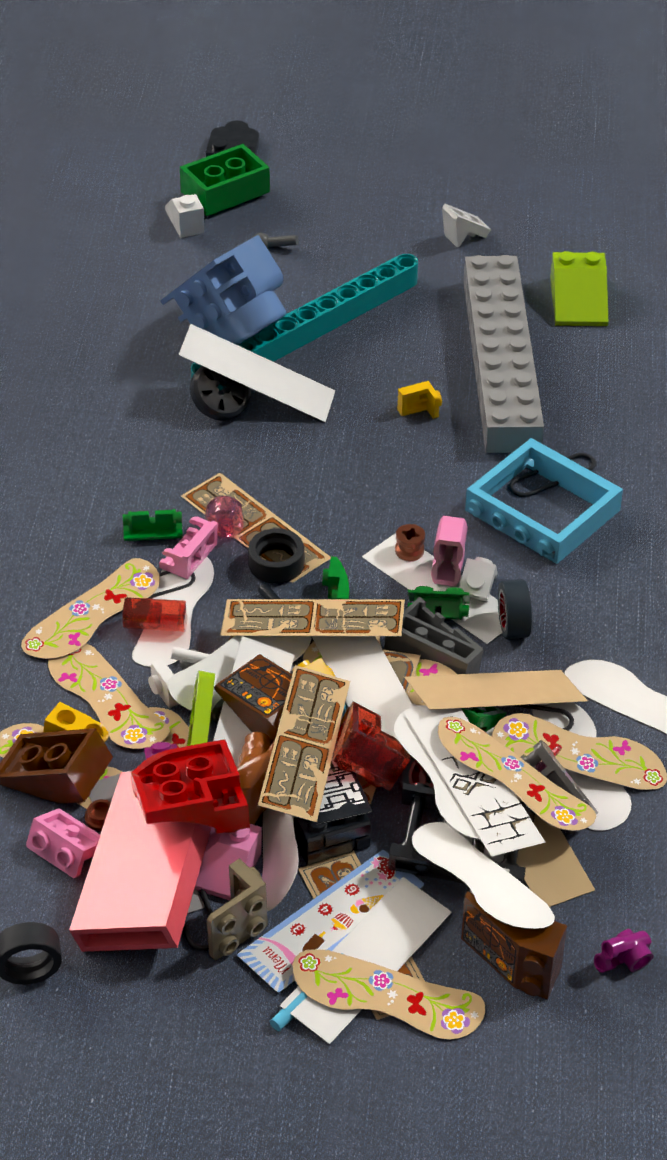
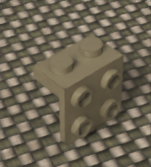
M240 858L229 865L231 900L212 912L207 918L209 955L214 960H218L224 955L232 954L238 945L250 937L258 936L268 926L266 883L254 867L249 868Z

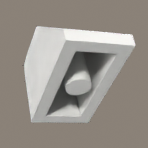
M196 194L174 198L166 204L165 210L180 238L204 233V208Z

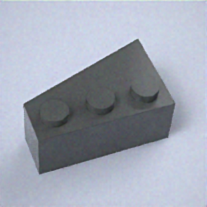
M421 597L404 610L402 636H386L384 650L421 655L420 659L439 662L452 669L456 674H477L480 671L483 648L459 628L453 630L444 623L445 617L439 612L433 614L425 607L426 601Z

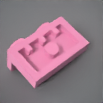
M58 808L33 818L26 847L72 878H76L81 874L84 861L94 856L100 834Z

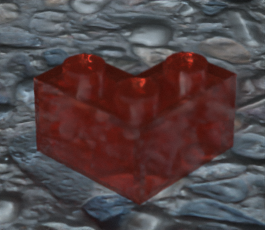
M353 701L341 719L332 761L340 769L346 772L353 771L364 777L370 785L374 787L381 786L390 791L409 763L410 754L395 737L381 731V716Z

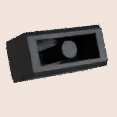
M345 803L339 808V813L341 815L359 808L353 803ZM319 812L317 822L328 819L325 814ZM366 813L321 824H315L317 822L300 817L296 818V842L307 865L351 853L353 850L370 847L371 823Z

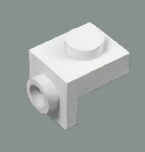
M476 557L475 560L467 558L459 588L463 589L464 592H469L470 598L488 602L493 581L497 578L498 574L496 565L491 560L482 557Z
M161 658L151 662V676L148 678L153 693L159 694L168 708L179 704L170 695L167 687L168 680L174 674Z

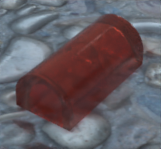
M125 597L123 605L124 628L186 631L188 621L186 601Z

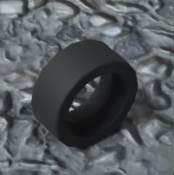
M280 528L263 530L256 534L249 542L248 565L251 573L262 581L277 584L289 582L298 577L304 569L305 547L302 539L292 531ZM275 549L285 550L293 555L286 561L269 562L260 557L261 554Z
M25 922L10 926L0 933V978L12 984H33L50 978L59 970L62 964L59 935L52 927L43 923ZM24 950H42L41 953L34 956H12Z

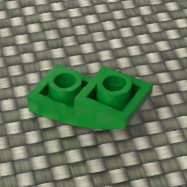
M331 556L329 568H324L322 585L328 586V599H349V582L346 571L337 557Z

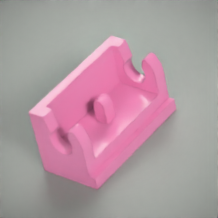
M192 517L189 522L199 526L201 529L189 527L186 530V534L173 549H164L162 554L166 557L160 560L159 568L188 579L217 545L218 522L213 520L210 522L200 517Z

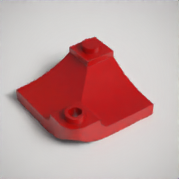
M225 739L159 752L144 760L131 772L133 793L135 798L138 797L146 824L190 822L213 827L216 834L233 833L240 829L250 828L248 804L241 789L240 775Z

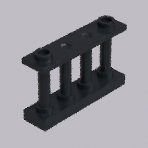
M404 783L402 804L410 805L403 843H391L388 869L466 884L451 872L419 854L413 847L412 836L420 828L423 809L439 810L436 805L434 788H430L423 783ZM520 801L534 823L535 813L524 802ZM442 816V822L447 823V821ZM473 838L472 845L484 854L485 846L481 839ZM519 850L504 853L503 861L495 863L502 868L510 869L509 873L523 884L526 867L516 864Z

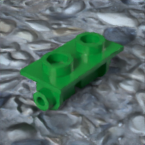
M176 509L155 511V517H149V511H128V514H123L124 541L183 538L182 511L176 512Z
M418 586L415 590L408 589L409 601H416L421 597L426 601L425 607L433 614H435L436 608H441V615L445 619L462 620L463 617H469V605H463L470 604L469 592H464L461 588L451 587L447 588L446 591H433L434 589L431 587Z

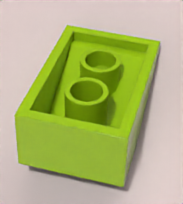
M553 252L550 279L555 326H608L605 253Z

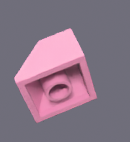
M250 824V828L240 829L233 833L216 834L215 829L212 827L194 890L200 891V889H203L207 894L231 900L229 865L240 858L249 868L255 867L261 855L262 827Z

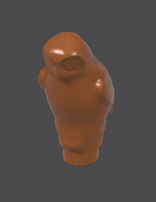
M253 732L245 737V744L242 746V753L237 766L241 789L248 804L249 822L253 825L267 809L258 806L274 746V742L271 744L270 737L262 732Z

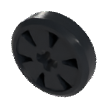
M201 366L191 379L190 394L195 406L201 413L211 419L225 421L235 418L244 411L251 398V388ZM219 385L223 386V392H225L222 395L218 393L219 389L217 387Z

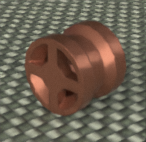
M415 524L400 526L396 530V555L405 561L420 559L424 555V529Z

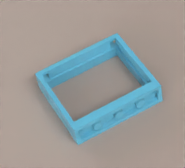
M530 438L467 488L465 511L558 564L620 511L623 489ZM527 467L531 470H538V474L552 482L558 481L559 486L593 505L557 534L491 495Z

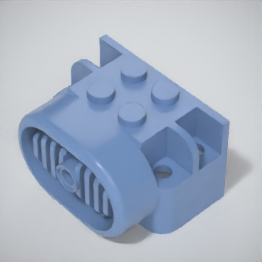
M259 235L214 259L160 300L162 305L175 299L183 312L178 317L180 323L188 320L190 324L236 345L253 337L273 322L276 323L286 315V309L274 292L283 284V274Z

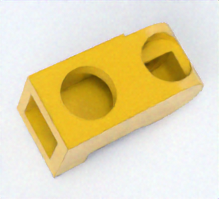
M59 702L44 720L43 732L96 728L104 743L109 737L107 729L101 723L62 702Z

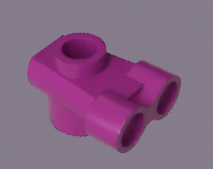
M626 929L616 937L603 941L601 944L602 952L594 956L596 969L603 973L616 968L617 965L625 963L631 972L642 969L654 957L649 949L652 943L651 938L645 931L633 933L631 929Z

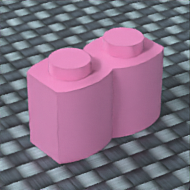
M443 516L439 521L431 571L434 584L456 586L460 581L468 529L464 518Z

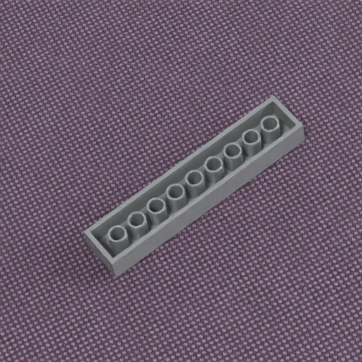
M477 255L465 257L463 282L485 452L513 453L530 438L542 444L544 422L517 256Z

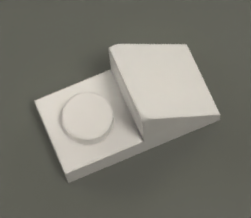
M448 204L443 205L444 234L456 247H460L467 235L474 237L477 234L486 238L491 231L477 216Z

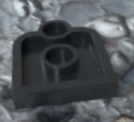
M238 120L230 121L225 126L216 127L211 131L206 157L240 144H244L257 155L259 133L255 129L249 128L247 123Z

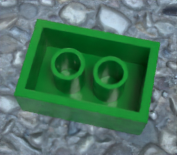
M244 144L179 167L181 193L184 195L196 194L206 216L237 206L240 203L258 198L270 192V167Z

